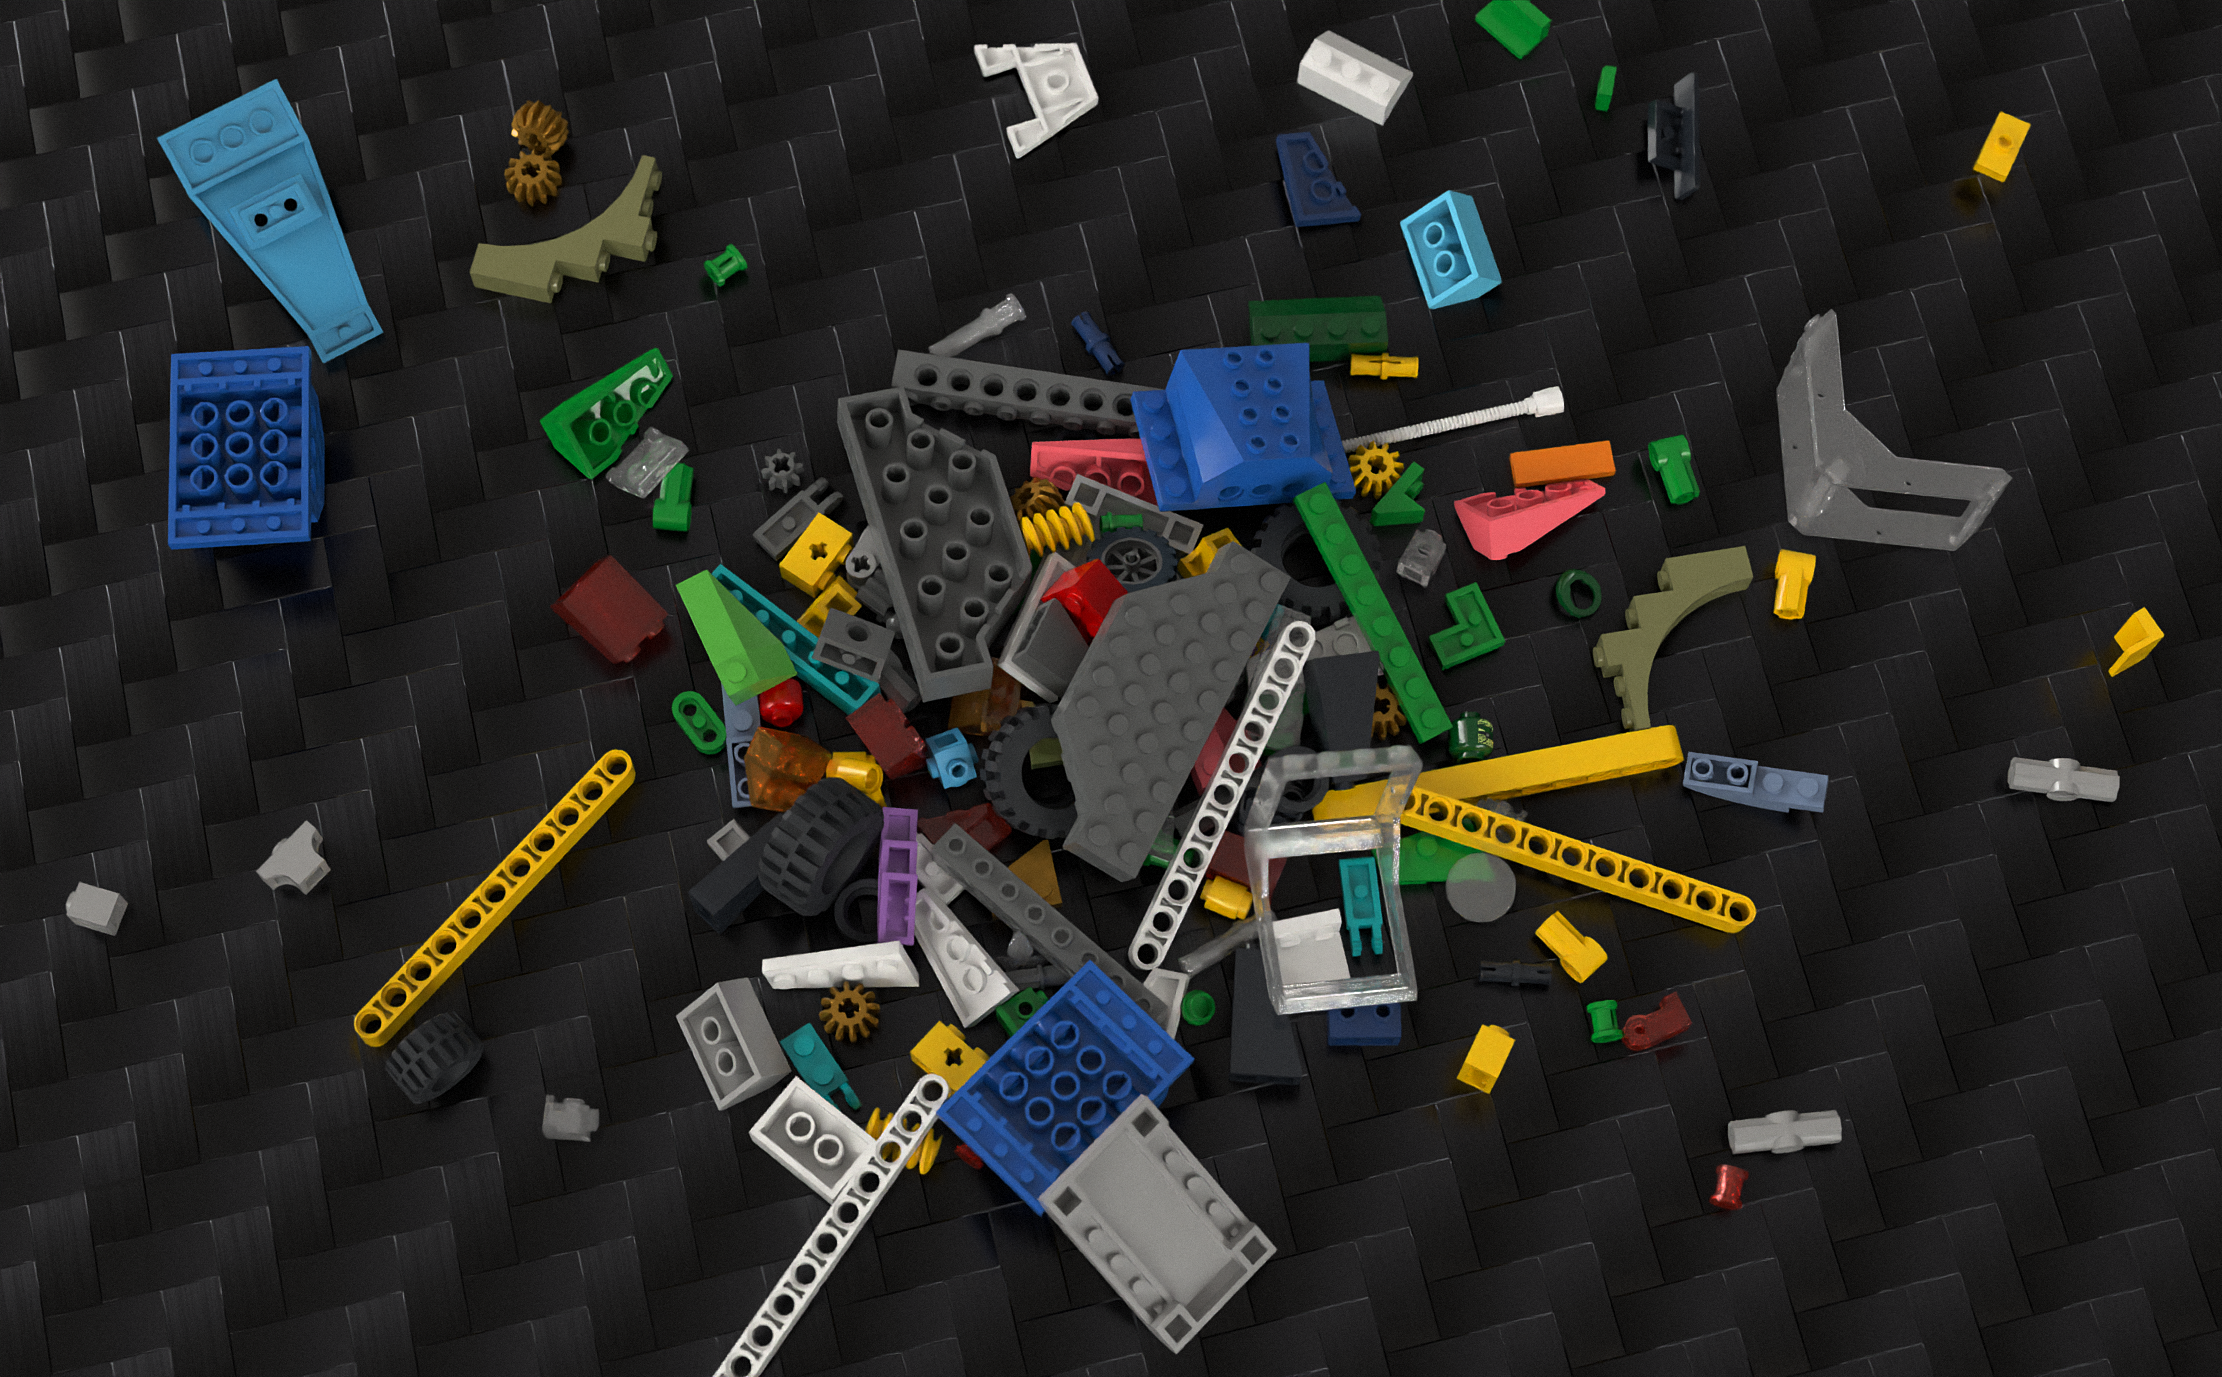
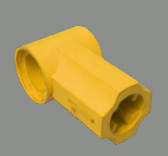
M1785 549L1780 550L1775 570V579H1778L1773 610V613L1777 614L1780 618L1789 620L1802 619L1805 611L1808 585L1812 581L1815 569V555Z
M844 758L838 766L836 777L844 779L881 806V809L887 807L880 789L883 781L881 766L854 758Z
M1558 911L1552 914L1536 930L1535 934L1561 959L1560 963L1564 970L1579 983H1583L1608 959L1603 948L1595 940L1588 936L1583 937Z

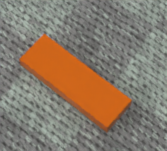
M1609 441L1511 453L1509 457L1515 488L1614 476L1616 472Z

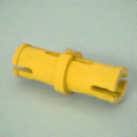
M1381 353V356L1351 354L1350 375L1380 376V379H1387L1388 376L1417 378L1418 357L1389 356L1388 353Z

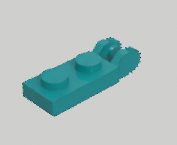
M1375 858L1340 859L1341 888L1352 956L1361 955L1362 942L1359 929L1371 928V947L1374 954H1383L1381 934L1383 921Z
M810 1022L780 1041L781 1047L805 1083L840 1111L839 1107L834 1104L829 1096L838 1090L842 1091L845 1100L854 1110L862 1106L848 1085L847 1077Z

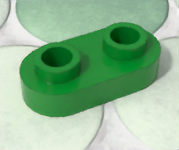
M686 691L679 694L672 703V713L678 725L700 752L704 754L720 752L726 746L727 738L726 728L722 721L699 693ZM688 708H695L697 710L693 716H686L684 714ZM708 734H715L717 736L713 742H706L704 740Z

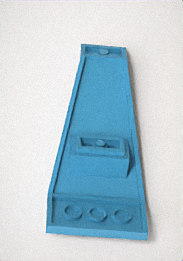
M277 79L157 138L190 199L303 328L323 363L383 333L365 298L309 139ZM288 198L294 199L297 203L294 211H288L284 207V202ZM259 213H263L267 217V223L264 226H258L254 221L255 216Z

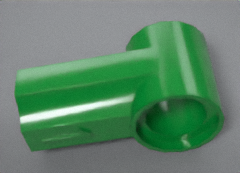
M1680 434L1650 442L1648 451L1652 466L1655 471H1660L1671 504H1683L1698 497L1700 490L1690 465L1691 453L1685 436Z
M674 462L664 466L660 498L656 499L653 510L654 529L689 531L692 513L690 497L694 477L692 467Z

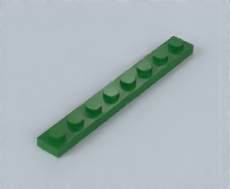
M1326 482L1295 496L1293 501L1371 651L1379 650V666L1419 743L1421 744L1451 729L1453 726Z

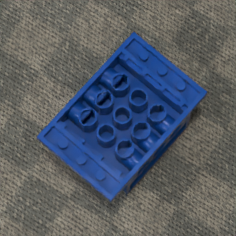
M1309 343L1180 350L1165 390L1135 391L1132 393L1130 400L1160 512L1292 503L1295 496L1326 482L1333 498L1336 500L1353 499L1355 495V485L1324 380L1311 381Z
M309 346L171 354L168 545L170 549L311 541V522H318L324 506L325 441L319 400L311 383V350Z
M1089 960L936 1111V1115L1041 1217L1046 1211L1038 1198L1141 1094L1147 1096L1158 1108L1167 1097L1168 1088L1194 1062V1058Z

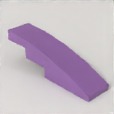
M883 807L884 828L880 831L877 943L900 941L902 945L913 946L918 876L916 874L918 810Z

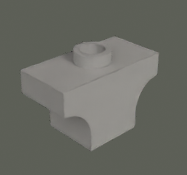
M306 820L288 839L281 840L274 847L273 855L256 872L273 890L278 886L290 884L299 888L306 895L331 870L325 860L318 854L319 845L323 838L317 829Z

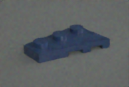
M1311 133L1279 134L1276 139V145L1296 227L1359 221L1361 217L1360 212L1356 206L1352 207L1345 195L1346 190L1341 182L1336 181L1329 170V162Z

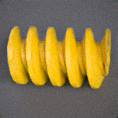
M1079 502L1073 503L1072 513L1067 506L1060 507L1059 517L1051 509L1047 510L1046 520L1040 513L1034 514L1033 524L1028 517H1021L1020 531L1029 558L1031 549H1034L1039 557H1043L1044 546L1046 545L1054 553L1057 549V542H1061L1065 550H1068L1070 539L1072 538L1078 546L1083 545V535H1087L1092 543L1095 540L1090 517Z
M877 1107L870 1117L865 1132L877 1141L893 1119L894 1114L890 1112L884 1120H880V1108ZM904 1118L903 1126L906 1131L914 1132L920 1128V1124L916 1123L910 1131L907 1130V1119ZM931 1128L906 1163V1167L913 1169L919 1162V1172L923 1175L926 1174L934 1163L943 1135L937 1141L933 1140L934 1129ZM897 1143L887 1144L882 1151L883 1158H887L893 1152L892 1161H896L901 1155L900 1145Z

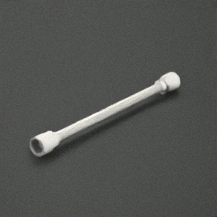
M1558 386L1533 392L1530 398H1525L1522 402L1519 401L1510 405L1506 404V406L1502 405L1481 411L1478 410L1477 412L1474 411L1473 413L1470 412L1469 414L1465 413V415L1461 414L1436 421L1433 420L1432 422L1429 421L1428 424L1427 422L1424 424L1420 423L1407 426V428L1403 427V429L1399 428V430L1395 429V431L1391 430V432L1389 430L1387 432H1379L1370 436L1366 435V437L1362 436V438L1358 437V439H1347L1342 441V445L1346 454L1347 452H1354L1360 445L1367 449L1369 443L1373 440L1377 446L1388 442L1391 444L1392 441L1393 443L1396 441L1400 442L1401 440L1404 441L1413 437L1417 438V436L1421 437V435L1425 436V434L1429 435V433L1436 434L1446 430L1449 431L1450 429L1453 430L1454 428L1458 429V427L1462 428V426L1466 427V425L1470 426L1487 421L1490 422L1491 420L1494 421L1495 419L1498 420L1499 418L1503 419V417L1507 418V416L1511 417L1524 413L1528 415L1535 413L1536 417L1564 412V400Z

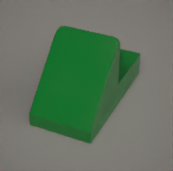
M1413 462L1373 508L1370 523L1374 526L1422 522L1425 509L1413 499L1424 486V483L1421 481L1425 469L1416 462Z

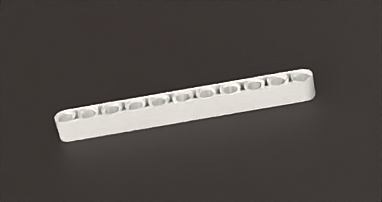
M1295 621L1283 628L1274 644L1130 945L1128 952L1129 960L1137 969L1150 970L1158 967L1170 947L1314 645L1315 631L1307 622ZM1292 629L1300 630L1303 633L1305 642L1302 647H1296L1290 642L1289 634ZM1277 660L1285 661L1289 665L1290 674L1287 678H1280L1276 675L1274 665ZM1264 691L1271 693L1275 698V705L1272 710L1264 709L1259 703L1260 694ZM1247 723H1254L1260 729V737L1257 741H1250L1246 738L1244 728ZM1233 754L1240 755L1245 761V768L1241 773L1234 772L1229 766V759ZM1219 785L1225 786L1230 792V800L1225 805L1219 804L1214 798V790ZM1203 817H1208L1215 823V831L1209 837L1204 836L1199 830V821ZM1189 848L1196 850L1200 855V862L1196 868H1189L1184 863L1183 856ZM1174 880L1180 881L1185 887V894L1180 900H1174L1168 893L1169 884ZM1158 912L1165 913L1170 920V925L1164 932L1157 931L1153 926V918ZM1143 944H1149L1154 949L1155 956L1149 964H1143L1138 958V949Z
M928 1074L918 1081L713 1377H739L735 1373L734 1364L742 1356L748 1357L752 1364L751 1372L746 1377L760 1376L938 1119L936 1111L951 1097L950 1086L941 1076ZM931 1083H939L943 1087V1094L937 1101L925 1099L924 1090ZM910 1113H918L922 1117L921 1127L914 1132L906 1131L903 1126L904 1118ZM889 1143H897L901 1148V1155L894 1162H886L882 1156L884 1147ZM876 1173L879 1176L880 1185L876 1191L866 1193L862 1189L861 1181L866 1174ZM848 1203H854L859 1210L857 1219L852 1223H844L840 1216L842 1207ZM826 1234H834L837 1238V1247L830 1254H824L819 1247L820 1239ZM812 1264L816 1270L815 1280L808 1285H803L799 1281L798 1272L803 1265ZM790 1295L794 1299L795 1307L789 1315L783 1316L778 1312L777 1302L781 1296ZM767 1325L773 1331V1340L769 1345L762 1347L756 1341V1332L761 1326Z

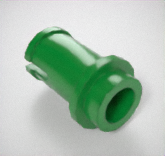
M1107 512L1106 515L1100 516L1099 527L1101 536L1107 531L1115 532L1116 528L1119 527L1132 529L1133 526L1142 527L1143 530V517L1141 513L1135 515H1112L1111 512Z

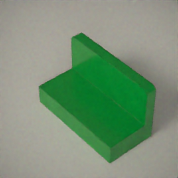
M1492 0L1476 15L1475 19L1477 23L1519 59L1524 58L1547 37L1551 20L1528 0Z

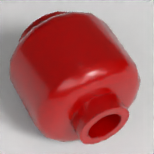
M793 678L758 694L760 716L763 720L772 723L774 726H789L803 714L802 687Z

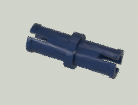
M1089 311L1081 313L1084 318L1083 320H1081L1079 315L1076 316L1071 324L1087 344L1086 350L1090 355L1094 354L1107 376L1115 375L1114 367L1117 372L1121 371L1125 363L1111 346L1108 334L1102 333Z

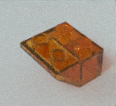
M990 657L993 664L991 688L953 696L948 730L958 727L961 733L990 736L993 730L999 731L1002 727L1000 722L1007 716L1016 715L1017 710L1021 709L1024 684L997 665L1000 658Z
M758 726L744 756L750 804L755 808L786 813L787 810L792 808L800 795L803 796L810 786L817 785L818 781L821 780L832 754L808 736Z

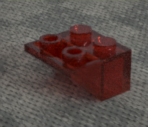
M879 693L846 717L891 780L927 766L926 759L928 758L925 756V753L929 751L927 745L912 725L907 729L905 728L910 722L892 698L886 702Z

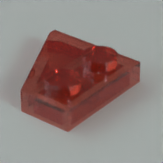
M990 803L973 806L969 810L959 809L946 812L947 815L931 819L923 817L917 820V828L933 845L955 823L987 851L1012 833V828L1003 817L997 816Z

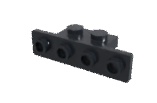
M1691 72L1674 85V105L1657 99L1648 104V162L1675 171V199L1683 200L1697 191L1701 182V147L1699 145V126L1701 121L1699 116L1700 88L1699 74Z

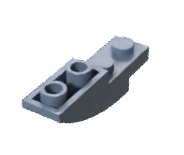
M721 682L733 808L768 805L758 695L735 705L728 697Z
M1688 752L1683 786L1713 797L1764 809L1789 812V808L1823 813L1829 779L1828 775L1758 766V761Z

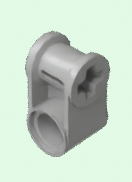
M869 525L863 531L858 543L846 560L847 582L856 591H859L862 586L864 587L868 579L873 577L876 570L881 568Z

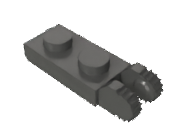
M821 477L805 491L801 490L752 534L753 539L774 560L778 561L794 546L818 513L824 516L830 514L840 505L843 495L838 491L833 492L821 504L817 505L814 500L823 494L829 486V482L824 477Z

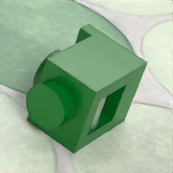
M1029 986L1005 1004L996 1007L995 1017L1011 1038L1049 1000L1041 990L1035 993ZM1024 1005H1028L1032 1008V1012L1029 1015H1022L1019 1009Z

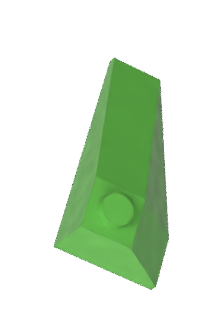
M708 570L676 585L724 689L735 705L798 674L782 642Z

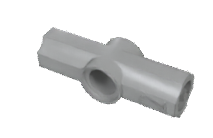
M2014 757L2011 760L2008 771V783L2010 789L2047 793L2048 798L2057 801H2072L2078 798L2114 802L2119 789L2120 776H2118V772L2115 770L2080 766V763L2073 759L2057 758L2047 762Z
M1836 1110L1798 1114L1797 1111H1781L1769 1114L1766 1118L1730 1121L1728 1124V1138L1733 1154L1772 1150V1153H1788L1801 1150L1804 1146L1839 1143L1842 1140V1127Z

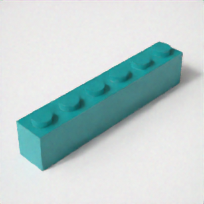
M720 564L712 572V575L782 642L798 673L796 676L859 724L866 718L882 699L880 684L813 659L812 655L818 642V637Z

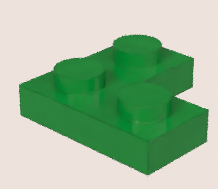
M1477 582L1445 595L1444 600L1454 618L1456 626L1433 634L1428 638V643L1441 670L1504 646L1505 639Z

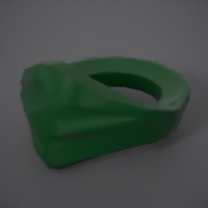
M1569 569L1559 577L1556 584L1558 601L1570 615L1578 618L1591 616L1600 607L1602 596L1599 583L1585 571ZM1580 579L1583 583L1589 585L1593 592V602L1587 609H1579L1571 601L1570 584L1575 580Z

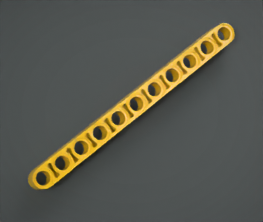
M1665 725L1355 785L1354 789L1342 791L1329 790L1322 802L1312 808L1317 832L1319 834H1329L1393 821L1386 815L1384 809L1385 801L1392 790L1401 784H1411L1471 805H1479L1668 768L1683 762L1684 757L1675 726ZM1395 797L1396 805L1402 810H1409L1411 808L1410 802L1406 798ZM1433 807L1428 810L1429 814L1441 812Z
M617 749L607 752L358 1012L355 1017L354 1027L366 1044L378 1047L387 1043L632 785L636 773L632 760L626 752ZM623 764L627 766L626 770L620 775L610 774L611 768L615 765ZM599 789L603 791L601 797L597 800L586 799V795L591 790ZM574 814L579 816L577 822L573 825L565 826L562 824L563 819L567 815ZM542 841H554V845L550 850H538V846ZM521 865L530 866V870L525 876L516 877L513 875L517 867ZM495 891L506 892L504 899L500 902L492 903L489 901L491 894ZM470 917H481V922L477 927L472 929L464 927L465 922ZM445 943H456V948L451 954H440V949ZM423 968L432 969L431 975L426 980H415L419 970ZM398 994L407 995L405 1003L400 1007L390 1006L394 996ZM380 1020L382 1022L380 1029L376 1033H365L366 1026L371 1021Z
M1411 784L1398 785L1392 790L1385 801L1384 809L1386 815L1397 823L1727 933L1741 931L1756 916L1754 903L1744 895ZM1395 797L1406 798L1410 802L1411 808L1409 810L1399 808L1396 805ZM1429 808L1439 809L1443 813L1444 820L1436 821L1432 819L1428 812ZM1462 819L1474 821L1477 826V832L1465 830L1462 825ZM1503 830L1507 832L1510 837V843L1500 842L1496 838L1495 831ZM1529 841L1540 843L1543 847V854L1533 853L1530 850ZM1562 852L1573 854L1577 861L1576 865L1566 864L1563 860ZM1596 863H1603L1608 867L1609 877L1601 876L1597 872ZM1629 874L1639 876L1642 879L1643 888L1633 886L1630 883ZM1663 885H1669L1675 890L1676 899H1670L1665 896L1662 890ZM1696 896H1702L1708 901L1709 910H1703L1697 905ZM1730 907H1735L1741 912V922L1731 917Z

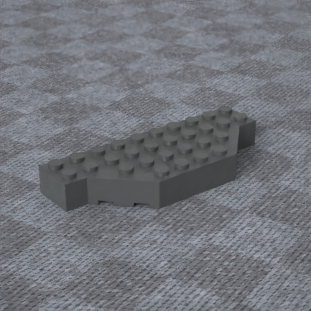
M904 386L838 398V427L923 702L990 689L993 664L988 649L1030 589L1032 564L996 455L984 449L980 452L966 445V440L943 428L939 431L925 424L923 418L912 413Z
M1232 541L1218 549L1205 574L1130 592L1114 600L1051 718L1054 733L1058 735L1063 752L1061 757L1068 782L1071 781L1076 798L1074 803L1078 814L1062 847L1120 882L1136 878L1291 578L1290 576Z

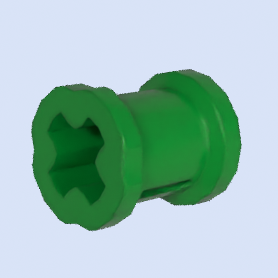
M729 244L726 247V251L714 260H707L703 263L707 273L719 287L723 286L725 280L738 270L744 271L748 268L745 259L732 244Z
M1604 1000L1587 1005V1011L1591 1014L1594 1034L1591 1035L1592 1042L1605 1043L1623 1038V1031L1618 1027L1616 1009H1618L1617 1001Z

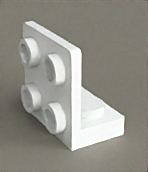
M1339 908L1269 923L1267 936L1284 1000L1351 986V978L1339 933L1342 923Z

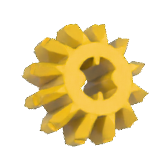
M1374 440L1369 443L1368 449L1360 445L1356 449L1357 455H1350L1348 463L1351 466L1349 467L1352 478H1354L1355 489L1360 486L1363 488L1361 492L1362 497H1366L1369 491H1372L1375 499H1380L1382 491L1387 493L1401 477L1399 473L1403 472L1404 465L1396 462L1399 458L1398 451L1390 454L1387 452L1389 448L1388 443L1383 444L1381 449H1377ZM1372 466L1379 468L1378 474L1371 472Z

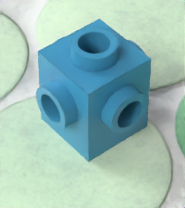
M958 727L925 739L931 757L926 759L927 768L932 779L938 777L944 789L961 786L968 780L977 777L973 765L978 763L976 751L972 743L967 744Z

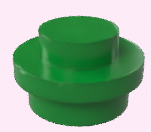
M1193 990L1183 997L1181 1013L1189 1024L1194 1026L1204 1025L1210 1021L1215 1013V1002L1206 992Z

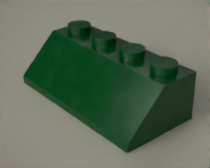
M1380 296L1249 301L1248 303L1251 346L1309 343V362L1351 360V354L1381 356V353H1386L1388 345L1386 311Z

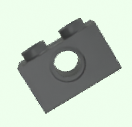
M830 607L812 658L877 682L887 659L895 631Z

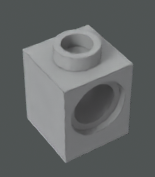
M79 882L76 892L73 891L68 897L66 915L76 925L115 936L128 903L119 893Z

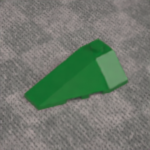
M653 348L564 401L539 421L555 449L588 479H593L617 460L622 452L620 448L630 434L634 435L639 427L637 423L647 408L653 407L673 375L659 349Z

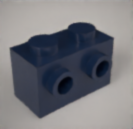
M1341 990L1336 991L1334 995H1329L1326 1003L1327 1046L1399 1044L1401 1039L1400 995H1391V992L1387 990L1372 991L1370 995H1356L1355 991Z

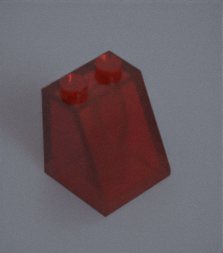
M611 555L597 560L550 606L555 613L613 664L619 663L622 660L628 663L641 650L638 644L646 636L650 639L656 636L664 628L665 624L662 620L668 615Z

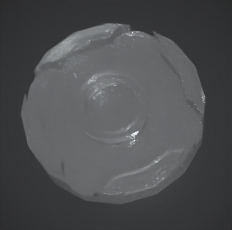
M1484 852L1471 853L1459 859L1449 870L1445 884L1447 899L1453 910L1463 918L1475 922H1489L1503 916L1513 904L1516 892L1515 876L1509 865L1498 856Z

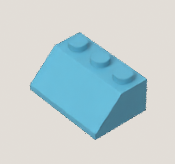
M1448 190L1400 222L1429 308L1436 309L1478 298L1502 283L1472 196Z

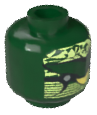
M1464 712L1460 714V718L1451 722L1453 727L1448 730V752L1453 758L1457 759L1459 764L1464 765L1484 761L1485 758L1492 754L1493 726L1488 720L1481 718V715L1477 712Z

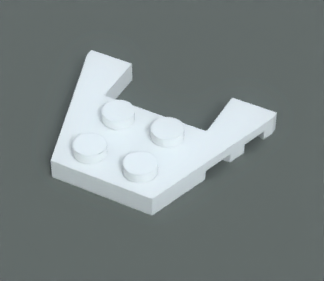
M1076 43L1035 44V47L1016 48L1015 44H1004L1003 48H987V45L975 46V54L984 77L1017 68L1036 115V119L1007 127V136L1016 158L1024 156L1098 104V96Z

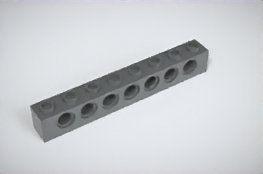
M898 350L891 388L904 386L910 406L918 403L931 405L932 408L941 411H947L951 408L964 410L967 414L975 416L985 413L997 415L1000 419L1008 421L1018 418L1030 420L1036 425L1052 423L1063 425L1070 430L1085 428L1096 430L1103 435L1118 433L1140 439L1134 413L1130 416H1123L1118 411L1121 409L1133 411L1130 399L1135 391L1163 390ZM931 379L936 382L932 386H923L920 384L923 380ZM958 384H964L969 387L965 391L953 389ZM991 389H997L1002 392L998 396L986 394ZM1023 394H1031L1035 398L1031 401H1023L1019 397ZM1056 399H1064L1068 403L1064 406H1056L1052 402ZM1097 404L1101 408L1097 411H1090L1085 406Z
M956 823L931 848L932 860L1069 979L1091 960L1158 1025L1167 1017L1168 1006Z

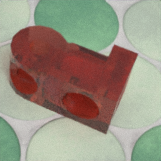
M1676 992L1662 998L1659 1004L1660 1010L1647 1016L1639 1014L1628 1019L1622 1029L1624 1035L1622 1042L1627 1048L1633 1051L1645 1050L1689 1029L1692 1022Z

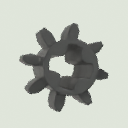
M778 449L777 454L772 457L765 456V463L769 468L762 469L761 473L763 479H770L769 489L771 491L777 487L783 489L784 493H787L788 488L793 485H801L800 478L796 474L803 473L804 469L802 463H796L795 452L788 455L782 453L781 449Z

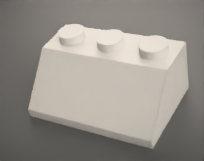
M1327 31L1314 40L1302 59L1297 83L1383 126L1412 78L1413 73Z
M798 1077L792 1080L749 1131L752 1140L831 1205L834 1204L877 1142Z

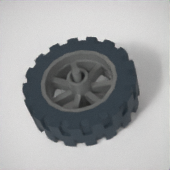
M1133 526L1132 529L1119 527L1112 533L1107 531L1102 534L1100 540L1096 539L1093 541L1091 550H1088L1086 555V563L1099 558L1113 575L1121 574L1116 579L1128 593L1177 580L1175 549L1169 547V541L1164 536L1160 538L1157 536V532L1150 529L1144 531L1142 527ZM1114 561H1116L1119 565H1110V564L1113 563ZM1153 565L1156 568V571L1154 572L1151 570H1147L1145 568H1148Z

